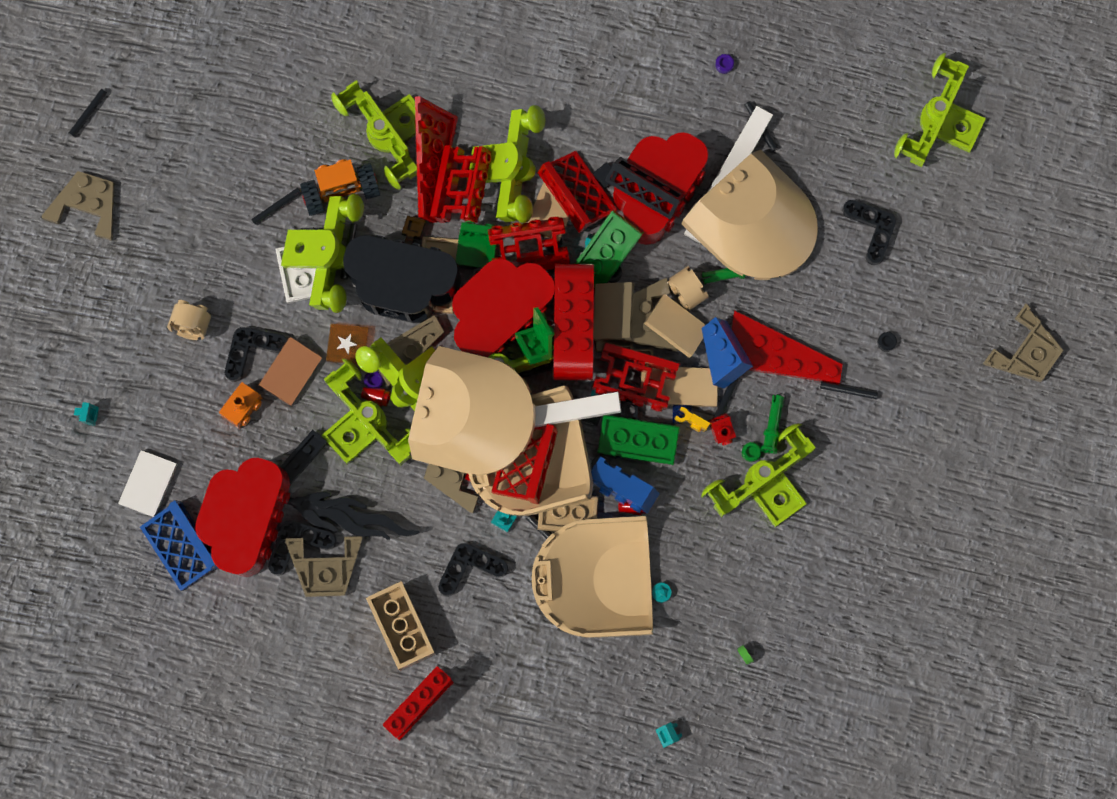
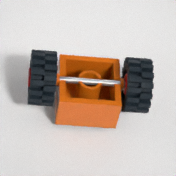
M342 159L337 161L336 164L330 166L322 165L317 170H314L321 192H318L315 180L300 184L309 216L324 212L321 199L327 202L330 196L344 197L361 192V185L366 200L380 196L378 182L371 163L356 167L360 182L359 180L357 181L351 159Z

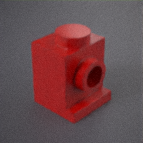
M727 414L708 420L715 442L722 445L732 443V439L736 437L730 416ZM727 429V433L722 435L721 431Z

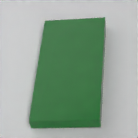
M613 210L574 264H594L595 289L596 284L608 283L644 233Z
M603 415L597 453L674 465L680 427Z

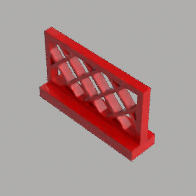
M573 151L553 162L548 161L544 163L538 171L539 176L579 233L588 226L608 217L611 211L615 210L617 212L616 207L577 151ZM574 158L578 164L577 167L569 165L568 160ZM554 166L564 168L563 174L556 172ZM567 169L576 172L575 178L566 175ZM579 173L586 175L588 182L579 180ZM565 180L574 183L573 189L565 185ZM577 184L585 186L586 193L577 191ZM589 189H595L598 192V197L590 195ZM575 195L585 198L584 204L578 203ZM588 199L597 202L596 208L587 206ZM600 203L607 205L609 211L600 210ZM586 210L595 213L593 219L590 220L585 213Z
M547 424L546 426L534 428V431L542 430L543 433L535 441L531 438L532 443L527 446L524 452L520 453V455L524 454L528 461L520 466H517L514 462L513 464L516 468L507 474L504 470H498L492 487V494L539 504L558 434L554 425ZM535 446L538 450L537 455L529 459L525 452ZM530 464L533 468L532 473L524 478L520 470ZM519 472L522 480L512 485L508 477ZM507 479L510 487L504 491L498 490L499 483ZM523 483L528 487L526 495L518 494L515 488Z

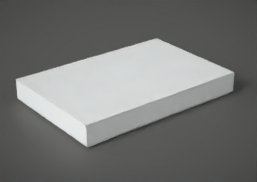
M304 245L300 247L299 253L304 250ZM284 247L276 248L287 304L310 299L316 269L282 267Z
M141 450L118 504L151 517L156 516L177 464Z

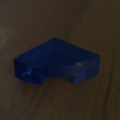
M673 405L672 424H680V422L675 420L676 416L684 418L685 414L680 411L681 407L691 412L692 405Z

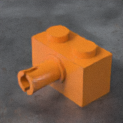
M241 382L221 408L219 414L240 429L248 424L252 412L260 408L263 398L256 391Z

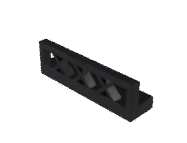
M619 157L613 163L605 179V182L668 219L672 218L678 205L685 197V194L622 157ZM615 171L621 174L623 181L617 182L612 179ZM635 182L638 184L640 191H632L629 183ZM652 192L656 200L649 201L645 193ZM667 201L672 204L671 211L668 212L663 209L661 202Z

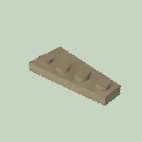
M434 315L389 341L387 344L401 361L407 365L432 345L444 333V330ZM378 369V371H379V373L381 374V376L383 377L385 383H386L387 386L389 387V386L391 385V383L386 379V377H385V376L380 372V370Z

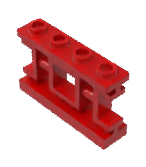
M444 145L430 213L431 218L439 223H446V221L450 222L452 213H461L460 218L465 222L478 223L485 184L488 179L489 164L492 158L491 151L484 146L474 148L473 156H464V150L460 147L453 148L451 145ZM458 163H463L462 170H457ZM470 163H475L474 170H469ZM459 177H468L466 191H457ZM451 198L455 199L454 206H450ZM463 199H468L467 206H462Z
M555 216L542 221L535 219L529 223L521 224L516 222L510 226H493L491 229H488L490 245H500L501 257L492 258V260H506L505 253L516 252L517 260L510 261L516 268L526 263H535L545 270L555 269V264H570L567 246L558 248L556 235L566 234L563 218ZM551 230L552 238L541 240L540 232ZM514 236L515 244L504 246L503 238ZM537 238L539 251L520 254L519 241ZM543 247H554L555 254H543Z
M605 343L600 360L609 362L605 378L595 377L592 390H596L595 393L598 395L618 392L620 401H625V399L633 401L632 404L642 407L645 404L658 412L666 410L670 397L661 395L665 378L675 380L679 363ZM614 357L628 360L624 364L623 371L612 368L615 360ZM628 368L646 373L642 389L624 384ZM652 368L666 371L662 372L660 381L650 379ZM610 375L621 378L618 388L622 390L601 384L607 385ZM647 386L657 388L655 396L657 400L643 397Z
M438 666L435 667L383 723V726L400 741L454 682Z

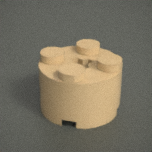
M689 266L669 278V287L674 295L679 294V302L685 310H691L709 298L707 292L703 291V285L693 270H690Z
M178 300V303L174 305L167 328L171 332L173 329L178 331L177 335L190 340H198V337H201V340H203L211 315L207 312L208 308L203 305L193 306L187 301Z

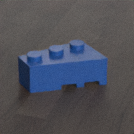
M715 317L701 329L713 385L725 389L752 368L753 365L728 322Z
M600 456L591 471L593 482L600 488L599 492L607 497L610 495L614 496V499L623 505L625 503L630 504V508L640 513V511L648 514L659 496L658 491L634 475L630 476L622 472L620 467L616 466L614 468L610 466L606 459Z

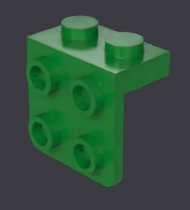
M471 221L461 223L455 260L457 265L483 268L492 261L496 245H490L488 229H491L494 225H476L475 222Z
M536 307L533 309V328L516 332L515 338L530 365L552 358V350H554L552 337H554V331L551 325L548 326L544 312H541Z

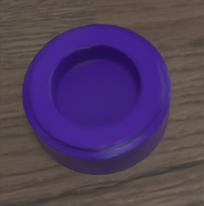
M722 54L717 57L715 67L718 72L727 74L732 71L734 60L730 55Z
M378 371L366 373L364 384L367 388H381L383 377Z

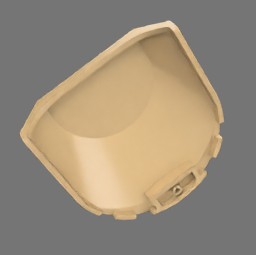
M762 150L747 156L705 194L682 221V225L723 265L741 276L744 274L754 277L755 280H770L774 277H784L800 268L806 262L815 246L818 231L816 214L806 194Z
M438 346L425 365L408 441L412 459L476 475L491 474L507 468L515 462V459L521 452L525 451L533 435L536 412L528 384L519 376L514 368L502 361Z
M566 386L531 395L532 403L535 406L574 400L569 388ZM581 420L552 424L556 427L558 434L539 504L492 494L491 491L497 471L485 475L469 474L476 493L490 507L505 514L515 516L538 514L591 500L594 484ZM535 430L532 435L533 440L539 439L543 431ZM534 446L525 453L531 459L537 455L538 450ZM524 454L519 455L515 459L517 466L528 461ZM511 464L503 470L507 474L516 467L514 464ZM529 464L520 470L524 478L532 473L533 468ZM519 472L508 477L512 485L522 480ZM507 479L499 483L498 490L504 491L510 487ZM523 483L515 488L518 494L526 495L528 487Z
M646 516L579 520L563 526V528L554 534L552 533L546 539L533 564L532 589L539 608L552 624L571 635L585 638L653 635L650 552Z

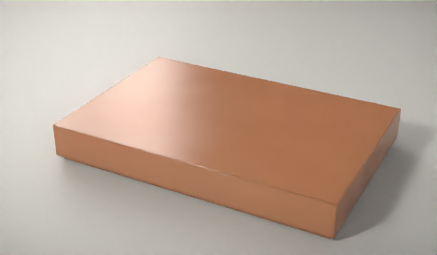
M289 337L262 378L259 386L291 406L322 357Z

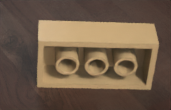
M402 581L366 597L399 671L436 655Z

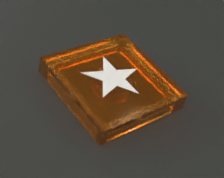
M331 324L326 362L343 363L342 359L346 358L355 365H358L356 362V351L362 346H367L369 327Z

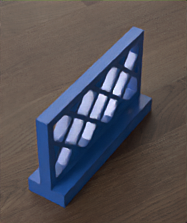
M174 500L166 509L144 523L140 528L180 591H183L218 567L214 564L211 557L212 548L198 538L195 529L196 524L181 501ZM170 511L174 516L173 525L164 524L165 515ZM152 524L159 525L157 536L151 535L147 530ZM163 526L172 527L170 538L161 537ZM176 528L183 530V541L174 539ZM160 539L169 541L167 552L160 550ZM173 541L182 543L180 554L171 553ZM186 544L194 547L193 557L184 555ZM170 555L179 556L177 568L171 567L169 564ZM183 557L193 559L191 570L181 569ZM196 560L203 561L207 568L202 572L194 571ZM181 571L190 573L189 580L185 584H182L179 579Z

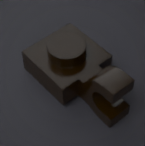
M407 215L402 230V235L406 236L405 244L411 245L414 243V239H421L426 223L425 220Z

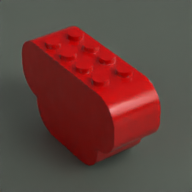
M676 133L670 136L667 141L657 136L643 138L627 159L630 163L685 194L683 201L678 205L671 219L614 187L613 200L615 205L623 212V217L644 233L638 240L640 244L651 245L657 243L666 232L670 233L675 224L676 216L678 218L681 216L685 209L686 201H691L696 186L700 187L704 180L708 151L700 139L689 133ZM617 174L615 181H623L621 174ZM635 182L629 183L632 191H640L638 184ZM652 192L645 193L649 201L656 200ZM667 201L661 202L663 209L670 212L673 205Z
M505 259L490 261L454 295L452 308L454 314L460 320L454 329L456 345L462 352L487 358L494 352L500 353L505 348L503 344L508 339L512 342L515 339V333L522 326L526 329L533 322L531 318L533 317L534 308L538 307L541 312L548 308L546 304L552 299L555 290L552 277L543 267L535 263H526L516 268L513 263Z
M555 264L554 380H593L594 264Z
M250 458L240 465L238 471L227 469L216 473L209 482L196 520V534L203 543L212 546L211 557L214 564L223 571L241 577L256 575L264 567L265 561L269 560L272 549H270L271 543L276 540L278 530H276L278 522L281 523L284 516L282 511L284 504H287L290 498V493H288L290 479L287 472L269 460Z

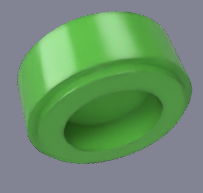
M744 645L737 648L746 664L749 665L754 662Z

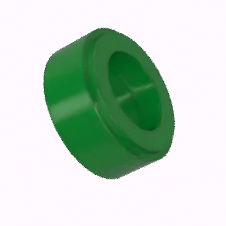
M753 442L745 444L741 451L743 459L747 462L757 461L761 455L759 445Z

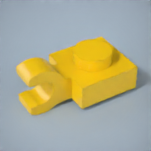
M684 407L680 408V411L685 416L684 418L676 416L675 420L677 422L688 421L691 424L690 427L697 432H705L710 424L708 421L694 413H690Z

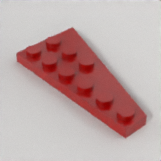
M417 96L415 97L418 217L430 223H436L437 221L430 217L443 149L444 145L452 146L458 117L423 97Z
M734 310L731 329L753 365L749 371L840 384L841 363Z

